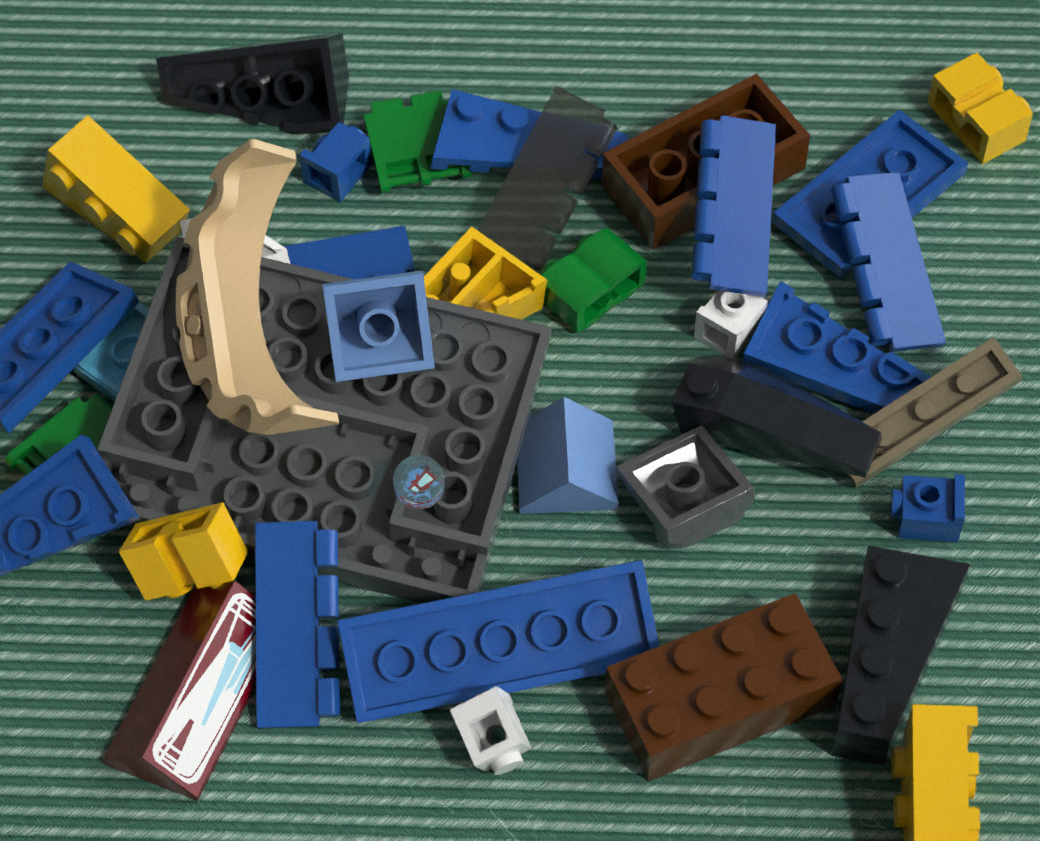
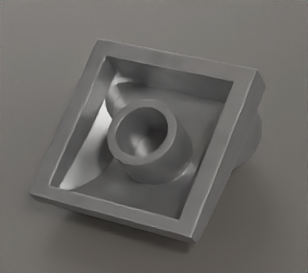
M702 425L616 466L618 475L653 523L655 538L659 543L669 548L689 547L737 523L755 501L752 484Z

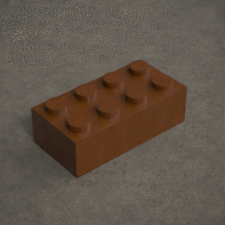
M757 73L603 153V189L653 250L694 229L696 202L702 200L697 197L699 159L703 158L699 154L701 123L704 120L719 121L721 115L776 124L773 186L806 168L810 134Z
M793 593L607 666L605 695L649 782L836 706L842 677L797 594Z

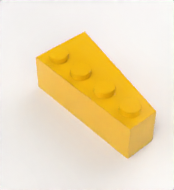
M912 704L901 745L893 746L891 753L892 777L901 778L902 794L895 795L893 820L895 827L903 828L904 841H979L980 808L969 806V800H973L975 797L976 776L979 775V752H968V744L974 727L978 726V706Z

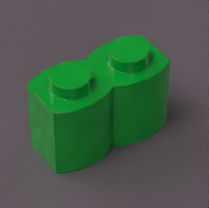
M609 228L602 229L595 234H587L577 243L574 253L566 255L561 259L551 260L540 272V275L547 279L544 304L575 332H581L602 318L612 306L620 304L633 295L646 281L647 261Z

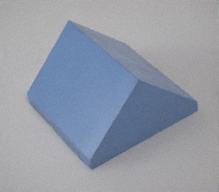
M423 271L322 284L336 382L435 368Z
M566 397L560 398L528 418L517 459L520 514L619 510L613 420Z

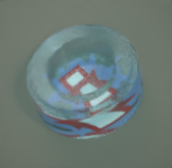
M415 455L404 459L396 467L393 475L395 494L401 503L410 508L424 509L434 505L442 497L445 487L444 472L441 466L434 459L423 455Z

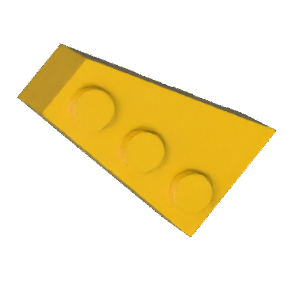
M87 115L48 149L42 188L115 240L128 254L136 255L147 263L182 231L180 221L188 219L190 209L90 116Z
M471 227L424 276L426 297L523 320L543 309L547 279Z

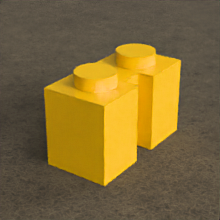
M976 52L933 75L928 104L980 163L984 164L1026 141L1033 112L1027 101L1023 97L1017 96L1011 88L1007 91L1002 89L1003 79L1000 72L994 66L989 65Z
M223 502L136 523L119 550L145 601L165 596L169 599L180 597L187 593L194 583L198 589L208 586L216 589L225 582L233 581L249 552Z

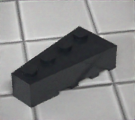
M868 545L861 574L832 756L884 766L909 711L912 700L924 678L934 651L945 631L952 611L962 593L970 564Z

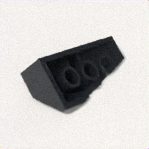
M712 355L689 363L671 401L681 435L702 425L719 445L864 478L867 476L882 440L880 431L757 363L720 355Z

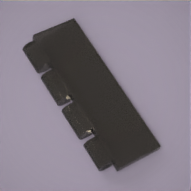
M556 86L478 231L521 262L535 269L542 270L557 242L553 236L543 232V228L555 234L562 233L578 203L576 198L563 192L564 189L576 195H582L599 164L598 160L585 153V150L594 155L603 156L618 129L613 122L603 118L606 111Z

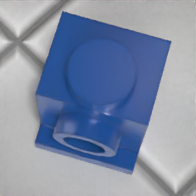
M338 122L328 135H323L318 139L312 152L304 149L299 155L303 183L340 203L372 166L369 137L359 128L352 125L346 126L341 122Z
M955 474L953 479L903 475L900 489H891L889 505L890 519H898V538L958 543L965 520V475Z

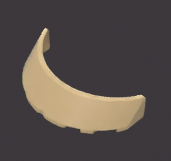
M251 139L219 161L209 179L215 181V184L205 202L203 210L190 220L183 244L190 245L191 247L186 271L177 276L176 324L180 330L179 345L183 362L192 384L201 386L209 400L206 406L218 418L227 419L235 426L246 430V432L272 435L339 424L337 413L316 409L302 401L291 391L278 373L266 345L259 307V275L262 250L274 206L297 160L296 153L293 150Z

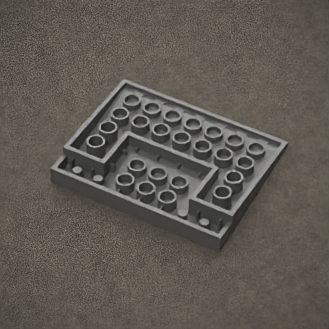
M176 236L97 449L140 517L139 520L122 527L133 529L134 525L139 522L223 502L249 551L246 556L247 559L256 561L255 523L317 521L318 530L330 529L338 531V567L318 568V575L338 576V582L420 603L480 592L552 335V327L426 297L434 369L336 382L322 284L355 279L261 257L259 307L263 334L271 359L283 381L296 396L316 409L337 413L339 424L272 435L250 433L230 423L227 419H221L214 415L206 406L209 400L201 386L192 384L188 376L179 345L180 330L176 324L177 276L186 271L191 246L183 244L184 238ZM419 466L420 471L431 473L437 480L434 485L441 487L431 491V501L422 498L415 505L414 498L407 500L410 495L404 494V488L406 487L400 485L407 483L409 479L406 472L410 474L413 471L416 472Z

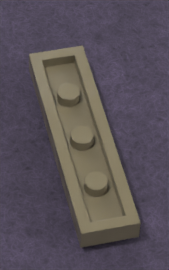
M994 337L862 421L880 431L882 440L866 478L847 474L856 488L1022 382L1021 373Z

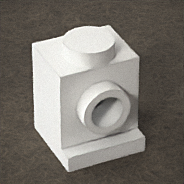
M717 290L705 307L701 306L696 312L694 339L726 357L736 359L751 340L767 308L768 301L764 297Z
M497 686L450 709L474 766L485 772L493 769L495 775H500L519 767L524 762L521 754L532 748L514 710L510 694ZM497 728H504L506 732L505 740L493 745L491 742L493 731Z

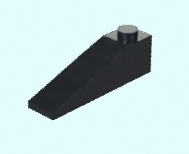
M343 32L156 58L163 103L211 114L219 113L237 117L246 122L281 127L283 130L295 133L332 130L338 122L344 124L349 72Z

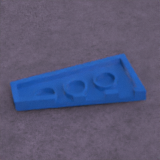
M452 89L430 169L447 170L448 164L467 165L471 172L489 173L490 167L516 168V174L535 175V171L553 170L557 172L559 177L602 179L603 153L627 141L629 134Z
M781 280L743 357V361L760 364L792 383L873 414L930 378V376L893 352L885 354L868 343L869 337L854 327L850 331L829 318L830 312L817 303L813 302L809 305L794 295V289Z
M84 435L78 436L0 494V577L140 519L89 437Z

